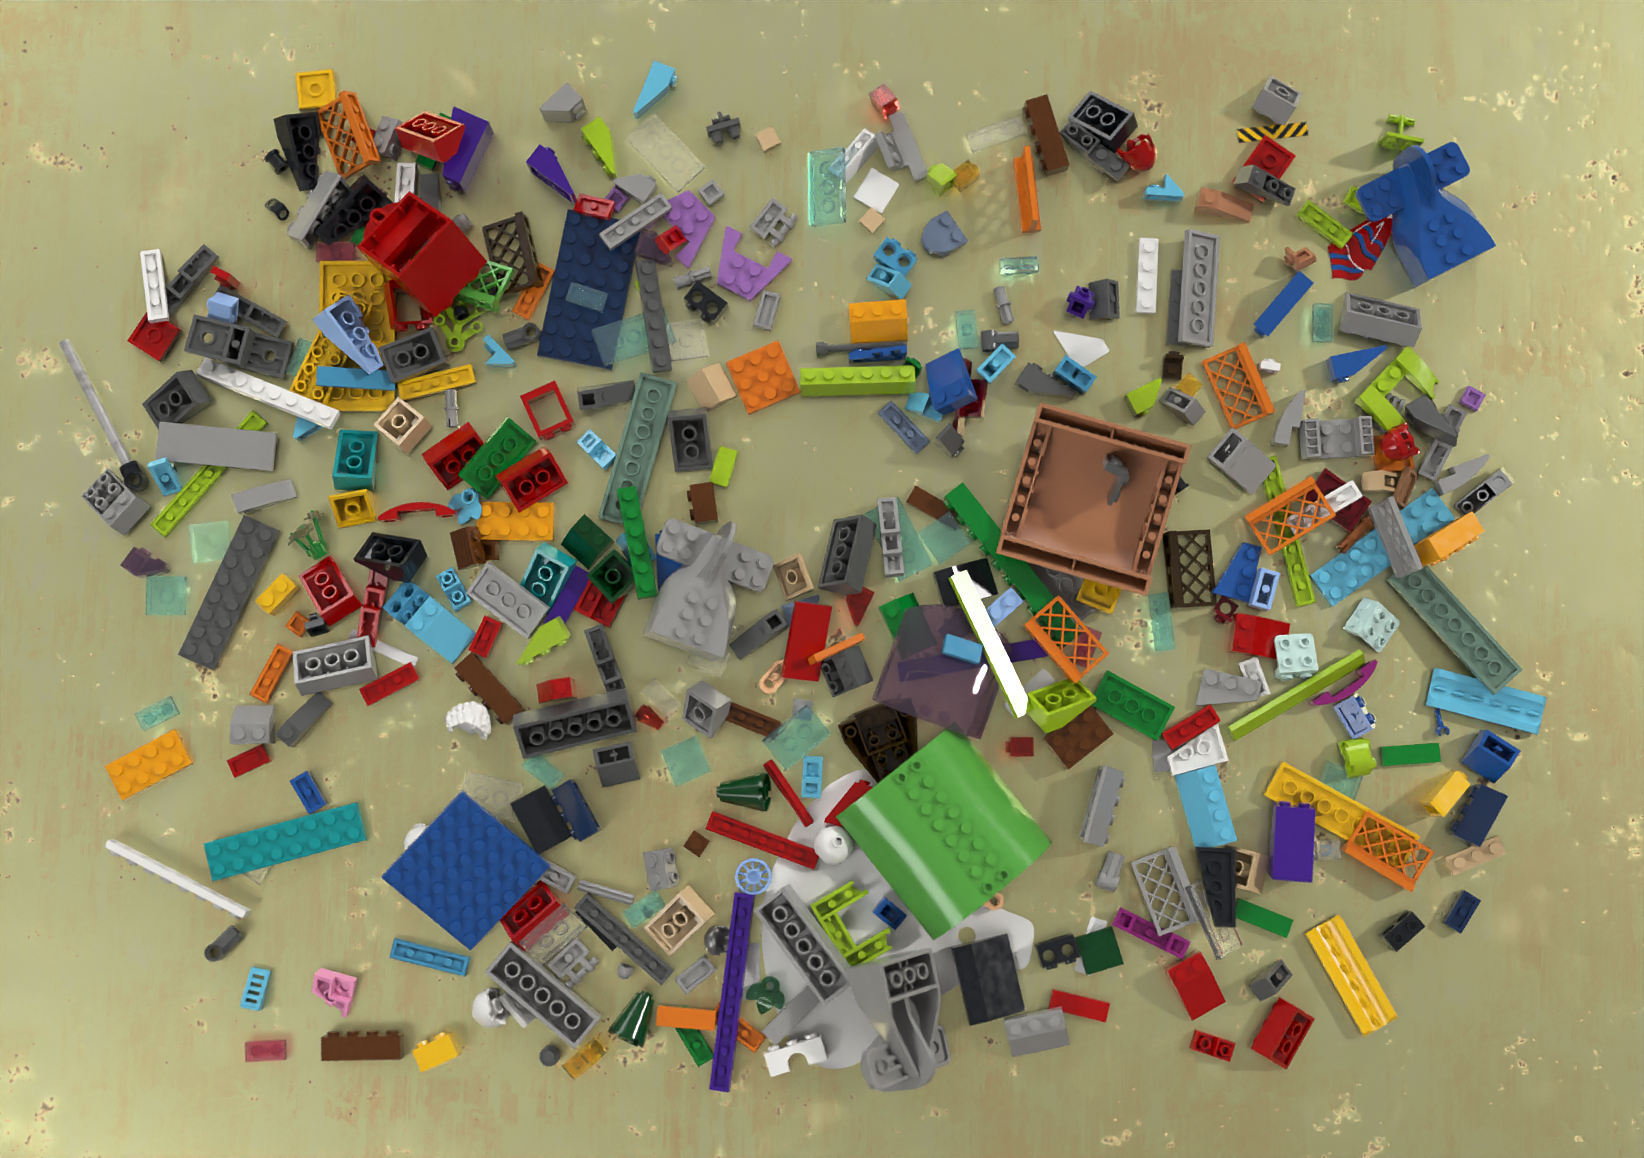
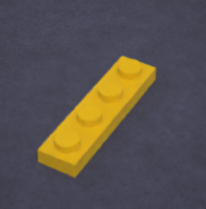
M472 364L400 381L397 382L400 398L403 401H408L444 392L447 389H456L476 384Z

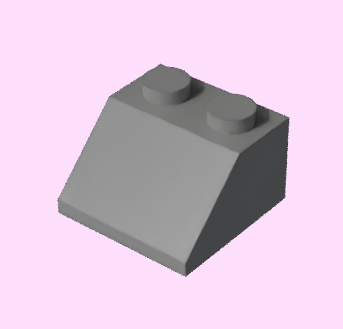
M1270 75L1252 108L1257 113L1270 117L1276 124L1285 126L1295 110L1302 93Z
M566 82L540 107V111L546 122L573 123L576 119L580 120L585 115L586 107L583 98Z
M702 680L687 690L682 720L711 739L728 716L731 699Z
M275 705L235 706L230 722V744H275Z

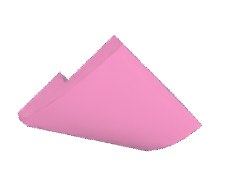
M320 968L314 975L312 992L318 997L323 998L330 1007L332 1005L343 1012L341 1016L347 1018L352 1005L357 978Z

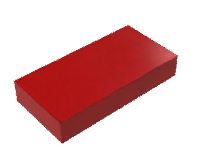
M264 744L227 760L234 778L271 762Z

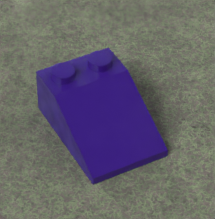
M539 144L526 161L530 172L575 205L577 201L575 194L557 160L558 158L554 155L555 152L550 147H543Z

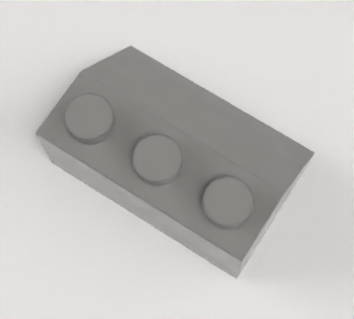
M1062 1006L1004 1018L1013 1057L1070 1045Z

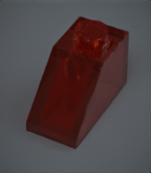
M862 587L861 593L845 595L847 596L845 602L852 623L856 628L875 593L865 587Z

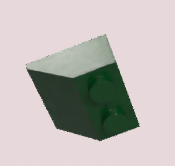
M584 514L569 530L561 545L589 570L613 545L614 541Z
M615 549L586 575L612 604L635 587L631 564Z

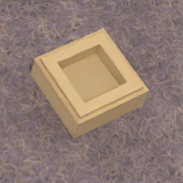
M772 126L755 134L764 153L781 144Z
M871 207L859 220V223L871 234H874L886 219Z

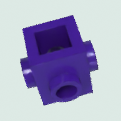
M1077 286L1075 291H1070L1066 302H1069L1066 312L1084 319L1086 312H1091L1095 303L1092 300L1094 293L1088 288Z

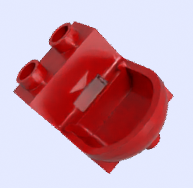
M410 191L399 202L386 205L383 208H375L371 211L369 215L370 220L364 230L363 240L357 246L374 267L394 280L417 305L435 318L441 311L451 306L453 298L466 284L477 278L479 270L487 263L486 259L452 219ZM427 240H429V242L417 253V255L412 260H410V258L423 246V244Z

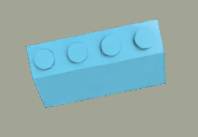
M1216 765L1174 775L1194 846L1210 848L1237 841Z

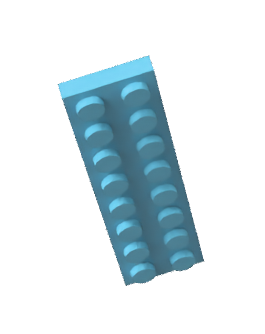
M1433 488L1400 510L1413 545L1455 519ZM1375 528L1359 539L1346 554L1340 553L1309 575V577L1330 606L1333 607L1391 564Z

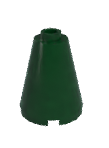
M759 773L721 782L720 786H717L716 789L717 798H720L721 802L762 812L768 811L771 797H768L769 791H771L769 774Z
M643 990L641 993L637 992L609 1027L608 1033L616 1034L619 1039L643 1048L654 1005L653 995Z

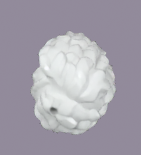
M476 701L458 704L452 708V711L446 714L445 722L450 733L453 732L454 727H458L471 735L477 733L484 740L491 733L490 715L486 707Z

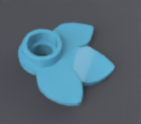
M468 488L462 494H455L452 497L448 507L458 510L459 524H465L471 518L476 520L480 518L482 513V506L479 503L480 494L474 488Z

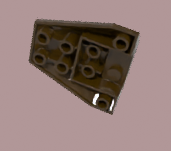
M910 697L881 702L853 713L838 724L845 745L877 783L918 751L917 714Z

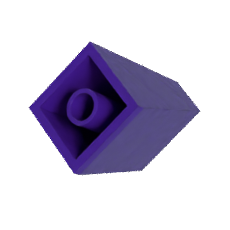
M454 107L451 120L464 124L465 130L457 154L453 155L449 161L444 162L442 176L446 184L450 186V190L456 193H460V191L466 193L494 132L488 121Z
M1279 801V804L1273 803L1269 846L1270 859L1267 869L1268 874L1273 880L1308 883L1313 881L1315 809L1310 806V803L1299 802L1298 805H1291L1289 801Z

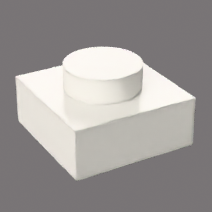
M1264 359V361L1258 363L1257 370L1258 372L1276 374L1280 371L1281 363H1276L1274 359Z

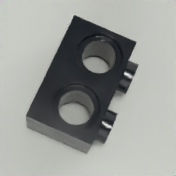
M698 280L684 297L685 306L692 312L696 310L700 313V318L708 324L712 322L715 325L728 308V302ZM695 295L703 297L700 302H694L692 298ZM710 306L718 308L717 312L713 314L707 310Z
M1405 910L1377 936L1389 950L1398 952L1426 926L1413 911Z
M1072 933L1034 944L1040 966L1046 968V970L1057 968L1058 963L1065 962V964L1076 962V958L1080 957ZM1070 944L1071 952L1064 955L1062 947ZM1046 950L1053 952L1052 959L1044 960L1043 954Z

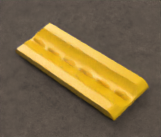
M338 289L331 305L350 295L362 312L363 317L361 319L365 326L374 305ZM319 329L289 391L327 405L335 387L316 386L317 366L345 368L350 357L324 336Z
M1340 915L1334 916L1305 933L1363 1037L1397 1019L1393 1007Z

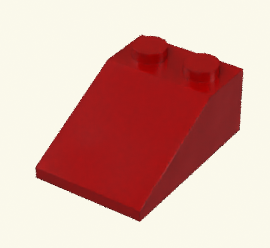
M331 555L298 575L320 616L329 626L363 606Z
M1242 613L1233 614L1227 652L1277 660L1274 638L1278 635H1289L1290 623Z
M1195 950L1183 957V959H1179L1163 968L1192 1021L1226 1002L1210 967L1200 951Z

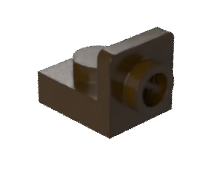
M1177 351L1166 353L1162 361L1161 379L1180 381L1185 355H1180V352Z

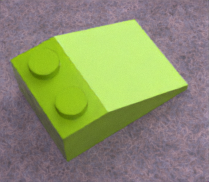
M1069 679L1026 693L1033 708L1027 714L1045 733H1049L1064 727L1096 702L1097 698L1080 680L1072 684Z

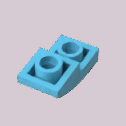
M453 567L436 575L443 592L446 594L455 612L473 603L469 595L466 594L467 591Z

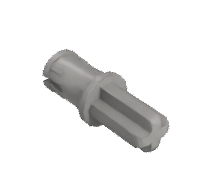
M704 267L692 272L689 270V273L673 278L677 289L692 283L695 284L697 280L701 281L710 278L712 274L709 267Z
M1005 286L996 287L993 289L998 304L996 307L999 308L1003 324H1010L1014 319L1010 308L1011 302L1008 301Z
M447 389L445 390L446 407L444 408L446 411V427H459L457 411L459 407H457L456 390Z

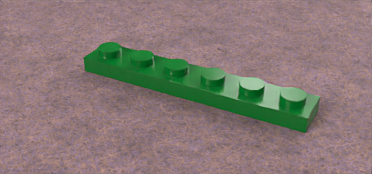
M636 486L618 488L617 496L637 598L641 600L657 597L658 594Z

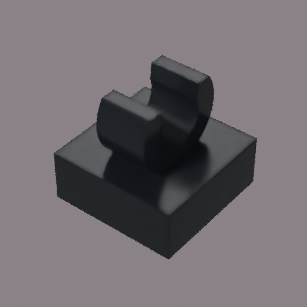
M317 612L309 614L310 621L304 623L305 630L311 637L330 632L329 625L323 618L318 616Z

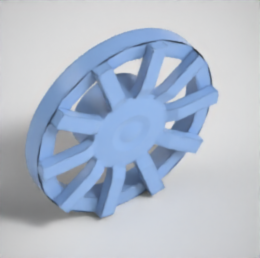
M757 858L743 861L735 873L737 886L746 894H760L771 883L772 874L769 866ZM754 861L760 863L757 869H754ZM747 862H751V869L745 865ZM763 864L766 870L760 872L759 869ZM742 866L746 869L747 873L739 872ZM768 872V878L761 877L762 874ZM738 875L746 876V878L739 881ZM760 880L768 881L765 887ZM747 881L746 887L743 888L740 883ZM757 883H758V885L762 888V889L759 890V891H756V884H757ZM750 884H753V892L747 890Z

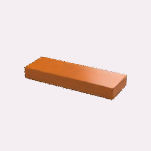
M539 263L544 286L523 290L511 311L527 321L531 319L555 270Z
M859 633L808 658L810 665H813L862 642L865 637L863 633Z
M278 643L276 644L249 695L268 704L293 658L292 650Z
M720 1002L714 1008L716 1010V1025H718ZM739 1018L737 1041L755 1053L766 1036L742 1018Z
M658 1005L656 1026L715 1031L716 1010Z

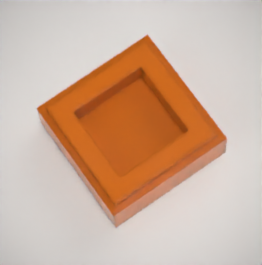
M296 611L285 627L302 638L306 633L304 623L310 620Z

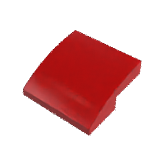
M589 579L574 610L611 628L628 594L612 604Z

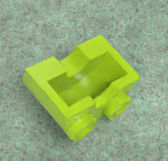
M1359 737L1338 742L1340 753L1345 759L1344 767L1348 779L1370 775L1372 769L1376 768V761L1371 756V743L1368 738L1363 739Z

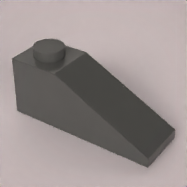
M321 692L315 693L281 726L275 735L287 746L295 747L334 703Z

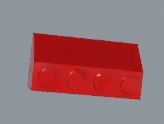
M424 111L395 127L402 148L439 162H447L453 155L457 154L465 125Z

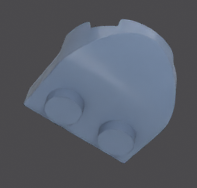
M948 211L932 218L922 230L921 242L924 248L930 254L935 253L941 255V257L950 255L951 252L968 242Z

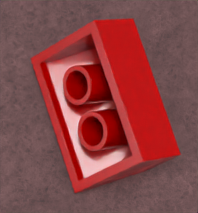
M468 421L421 455L448 491L463 480L458 476L459 472L484 442Z
M545 446L495 476L519 513L568 483L553 455Z
M540 880L500 919V922L510 939L525 952L563 919L569 911L548 884Z
M1279 997L1278 1001L1274 1003L1270 1015L1264 1021L1261 1031L1255 1037L1251 1049L1287 1070L1315 1018Z

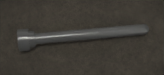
M821 341L816 342L817 357H825L828 352L887 348L907 345V342L887 341L828 345V343Z

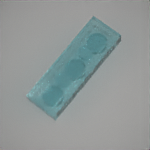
M1168 592L1149 594L1155 652L1175 650Z

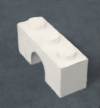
M816 1032L805 1035V1039L799 1041L797 1038L786 1041L787 1045L780 1047L778 1044L776 1046L767 1047L768 1050L764 1053L771 1077L790 1071L788 1059L794 1053L803 1054L807 1059L808 1065L828 1059L821 1034L816 1035Z

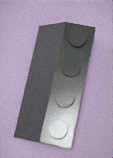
M863 514L833 520L818 583L819 589L843 595L862 592L877 524Z

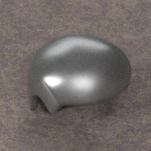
M713 926L706 932L704 946L711 955L720 956V953L727 952L730 931L726 926Z

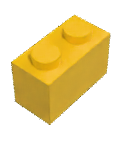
M281 573L255 602L269 615L275 616L301 587L288 575Z
M444 1031L435 1035V1040L429 1043L426 1039L416 1044L417 1048L412 1052L421 1073L461 1054L452 1032L446 1034Z

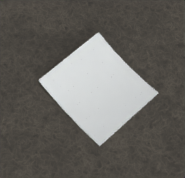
M871 167L854 198L882 214L897 190L899 183Z

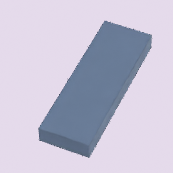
M892 400L877 413L916 455L930 443V440Z

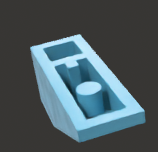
M657 61L653 62L633 110L634 118L638 119L670 91L671 86H675L678 79L675 68Z

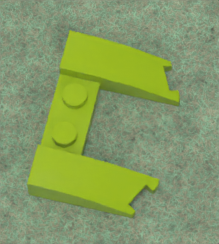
M1409 346L1403 349L1354 400L1386 432L1406 422L1385 398L1404 376L1430 400H1433L1436 395L1433 393L1434 385L1439 383V380Z
M854 881L846 883L810 904L824 931L851 967L872 961L892 949V946H887L886 934L891 933L889 927L856 945L837 912L869 894L866 889L861 892L852 886Z

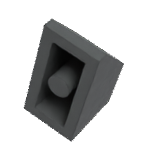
M949 423L936 437L934 444L952 458L953 455L958 456L964 450L963 444L965 441Z
M1280 959L1256 976L1248 986L1258 1000L1263 1001L1277 994L1293 974L1283 960Z

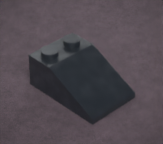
M1091 90L1067 117L1069 121L1071 119L1101 140V144L1114 154L1138 127L1133 112Z
M372 532L353 559L355 562L391 580L410 583L428 555L419 539Z
M987 558L933 572V579L943 611L961 606L948 578L967 570L980 599L998 594Z

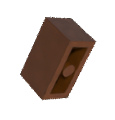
M706 482L690 485V490H687L688 502H692L693 509H689L691 521L695 520L696 525L719 522L713 483Z

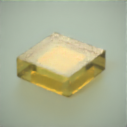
M1188 373L1176 386V389L1193 397L1203 384Z

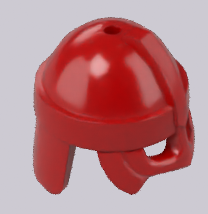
M1149 133L1147 135L1140 134L1134 140H1128L1127 152L1120 148L1117 149L1118 155L1130 165L1132 170L1148 171L1155 165L1157 160V148Z
M1407 422L1391 428L1382 438L1380 447L1385 457L1391 460L1403 461L1421 453L1419 448L1415 446L1414 437L1408 431L1409 426Z

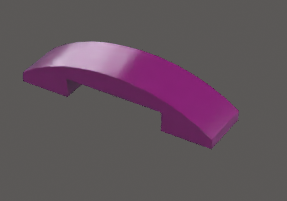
M1370 660L1355 670L1359 678L1331 696L1329 691L1323 692L1309 701L1308 704L1310 706L1330 704L1353 694L1370 678L1377 666V660Z
M1119 907L1112 922L1113 926L1180 959H1183L1190 944V941L1172 932L1158 936L1153 923Z

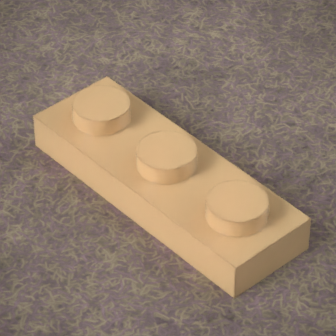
M1496 835L1484 840L1481 847L1469 846L1445 856L1444 859L1450 874L1456 875L1507 853L1500 837Z

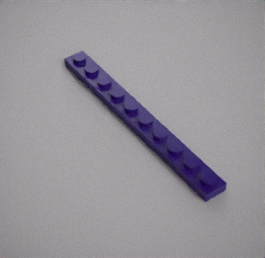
M734 893L709 1090L730 1092L755 901V895Z

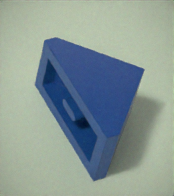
M885 896L872 910L873 914L894 930L907 917V914Z

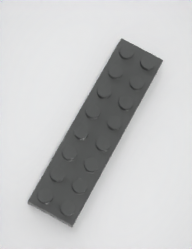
M246 515L243 516L178 653L179 656L213 671L216 670L280 534L279 530Z

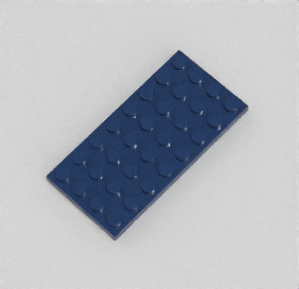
M568 209L539 342L538 357L612 371L641 231L610 251L599 237V234L621 219L611 218L610 221Z

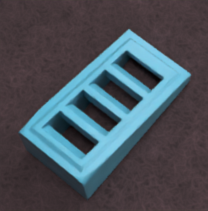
M251 967L240 1007L256 1011L262 1010L271 974L270 970ZM254 975L264 976V980L254 978ZM253 982H254V983L262 984V986H261V987H257V986H252V984H253ZM251 990L260 992L259 995L250 994ZM249 998L257 1000V1003L248 1002Z

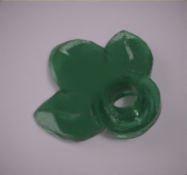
M773 976L765 977L761 983H754L746 993V999L756 1000L760 1014L768 1012L772 1006L782 1009L785 1002L784 994L779 990L780 983ZM767 983H772L774 988L768 989Z

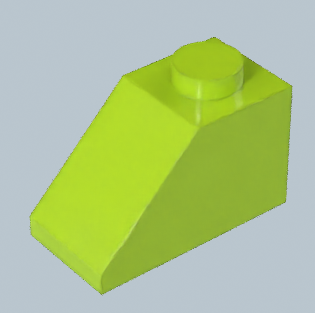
M941 163L938 166L935 164L927 171L926 180L939 196L955 186L957 174L945 164Z
M1160 377L1124 396V400L1133 417L1139 415L1142 418L1151 413L1150 409L1155 404L1162 380Z

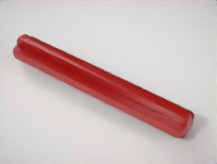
M771 759L764 763L763 767L804 827L811 825L814 822L813 818L774 761Z

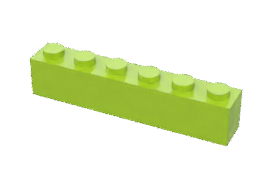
M915 365L800 368L801 397L915 394Z

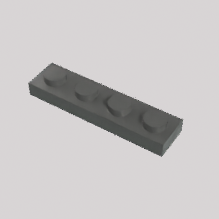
M1182 270L1170 271L1165 345L1184 347L1186 343L1178 342Z

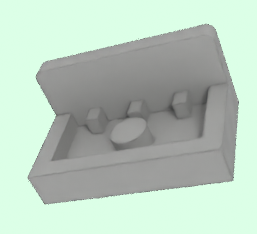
M382 116L373 138L378 154L386 156L393 161L397 160L402 149L395 127L403 123L399 119Z
M672 847L643 852L649 891L679 886V875Z

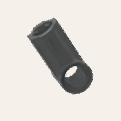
M530 322L521 328L502 334L507 349L512 350L531 342L536 343L540 341L542 331L536 324ZM536 329V334L533 337H529V330Z
M985 330L981 332L983 352H994L1001 344H1004L1008 349L1019 348L1018 331L998 332L997 330Z
M230 925L212 944L206 947L204 952L206 959L212 962L224 959L226 954L243 938L241 932L233 925ZM214 947H217L220 952L217 958L212 955Z

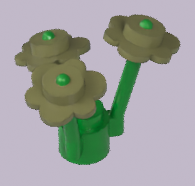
M311 510L310 513H307L308 517L304 518V520L313 519L320 543L318 540L313 542L309 533L314 527L310 523L302 524L297 528V531L290 533L288 538L290 542L287 544L289 546L295 540L306 551L309 557L312 556L314 560L327 554L325 549L327 544L324 541L317 520V516L324 515V513L319 514L318 510ZM300 537H306L309 542L308 547L299 539Z

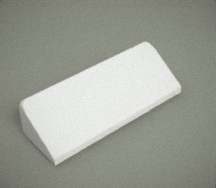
M864 128L831 165L828 171L842 183L847 184L879 148L875 134Z

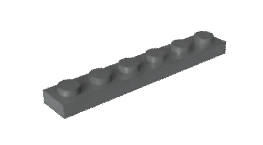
M655 259L636 261L635 265L652 373L672 371Z
M586 893L575 905L574 909L660 985L673 973L674 969L590 894Z

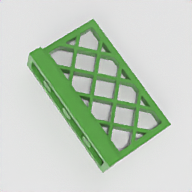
M486 260L487 263L484 266H489L491 271L482 275L479 271L478 277L466 284L453 299L497 313L500 308L499 301L514 273V269ZM501 271L507 272L504 278L497 280L495 274ZM493 275L495 282L485 286L483 279ZM481 281L483 287L477 290L472 289V284ZM497 286L499 290L496 296L490 295L487 290Z

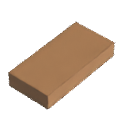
M1404 466L1393 494L1398 508L1401 509L1407 506L1419 476L1410 467Z

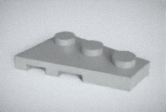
M1204 668L1196 706L1258 701L1262 681Z

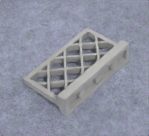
M1389 497L1368 507L1367 509L1396 579L1423 569L1394 497Z
M1176 846L1167 847L1164 850L1130 862L1158 936L1204 920ZM1163 854L1167 861L1164 869L1154 865L1156 858ZM1144 862L1150 865L1146 876L1139 873L1137 864ZM1153 867L1162 870L1158 881L1149 877ZM1165 872L1173 876L1174 880L1171 887L1161 883ZM1147 879L1157 883L1153 894L1145 890L1144 886ZM1160 885L1170 889L1166 899L1156 896ZM1172 891L1179 893L1181 897L1178 905L1168 901ZM1154 898L1164 902L1160 912L1152 908ZM1167 903L1177 907L1173 918L1163 914ZM1179 909L1187 913L1189 920L1184 922L1175 920ZM1161 916L1171 920L1169 927L1161 930L1159 926Z

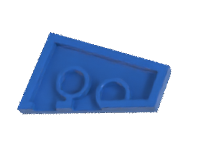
M907 345L872 348L871 350L864 351L863 349H854L852 352H849V364L905 360Z
M1242 542L1211 593L1249 603L1262 547Z

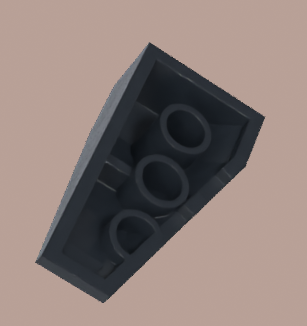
M318 112L288 114L274 118L277 138L299 191L314 190L319 178V166L317 164L318 155L320 154L319 137H321L322 133Z
M362 174L348 188L314 230V233L327 245H330L347 236L350 232L364 227L370 220L369 215L373 209L383 208L393 202L371 180Z

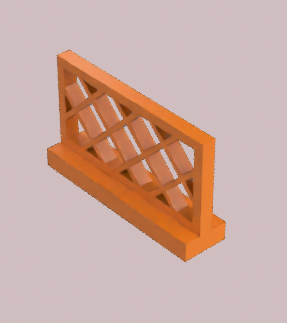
M344 90L339 93L338 98L316 111L318 112L321 129L336 170L344 180L371 164L376 165L381 162L355 92ZM341 102L343 105L342 114L337 112L338 105ZM327 111L331 112L328 122L325 121L323 116ZM336 115L341 117L338 127L333 125ZM346 119L350 124L348 131L343 129ZM332 128L337 129L335 139H332L330 135ZM342 132L347 134L345 144L339 142ZM352 136L356 140L355 148L350 147ZM338 145L343 146L341 157L337 154ZM348 149L354 151L351 161L346 159ZM358 154H361L363 163L360 165L356 164ZM345 162L350 164L347 173H344L343 170Z
M1024 146L1021 157L1014 158L1013 164L1022 233L1041 231L1033 157L1031 156L1030 146Z
M1245 342L1202 361L1231 428L1238 429L1275 413L1273 404ZM1236 352L1238 357L1236 365L1225 362L1228 354ZM1212 361L1222 363L1219 372L1211 371L1208 363ZM1224 364L1234 368L1231 378L1220 374ZM1236 369L1245 373L1246 377L1243 383L1233 379ZM1218 377L1229 380L1226 390L1217 387ZM1231 381L1242 385L1238 395L1228 392ZM1244 386L1252 389L1254 394L1251 400L1240 396ZM1226 394L1237 398L1233 408L1225 405L1224 398ZM1239 399L1249 402L1246 413L1235 409ZM1251 404L1259 406L1262 414L1257 416L1248 414ZM1234 411L1245 415L1243 421L1234 425L1231 419Z
M1310 476L1247 514L1244 519L1255 533L1267 554L1271 556L1334 518L1336 514L1316 485L1313 477ZM1313 489L1318 495L1317 503L1305 500L1306 494ZM1293 501L1301 502L1300 513L1288 511L1290 503ZM1304 503L1316 506L1314 516L1302 514ZM1318 506L1326 508L1330 515L1325 518L1316 517ZM1275 512L1286 513L1283 523L1272 521ZM1287 514L1299 516L1297 526L1285 524ZM1301 516L1313 519L1309 528L1299 527ZM1261 521L1269 523L1267 533L1259 532L1255 525ZM1271 524L1282 526L1280 536L1269 534ZM1284 527L1296 529L1295 536L1292 538L1282 537ZM1268 537L1279 539L1276 548L1269 549L1266 544Z
M1059 595L1023 625L1026 631L1072 684L1077 683L1109 654ZM1057 601L1063 607L1062 615L1052 614V605ZM1039 616H1049L1048 627H1040L1035 620ZM1051 616L1062 617V628L1051 627ZM1065 617L1075 620V629L1064 628ZM1050 630L1061 631V642L1052 641ZM1064 631L1075 632L1074 643L1063 642ZM1078 632H1084L1088 635V644L1077 643ZM1063 645H1074L1073 656H1065ZM1077 646H1088L1087 658L1076 657ZM1090 647H1098L1103 654L1099 658H1090ZM1076 659L1087 660L1086 669L1081 673L1075 667Z
M1367 810L1348 841L1344 842L1341 850L1410 892L1414 890V884L1434 854L1433 850ZM1368 817L1375 820L1376 828L1366 830L1364 823ZM1389 828L1392 831L1393 838L1383 840L1380 830ZM1377 831L1380 841L1369 844L1367 833ZM1364 834L1366 845H1355L1353 841L1356 836ZM1407 839L1410 848L1400 851L1397 840ZM1394 841L1396 852L1386 854L1384 843ZM1381 844L1383 855L1373 856L1370 847ZM1423 849L1428 852L1424 859L1416 861L1414 850ZM1411 851L1413 862L1403 864L1401 854ZM1398 855L1400 865L1390 866L1387 857ZM1415 866L1416 872L1412 879L1406 876L1404 867Z

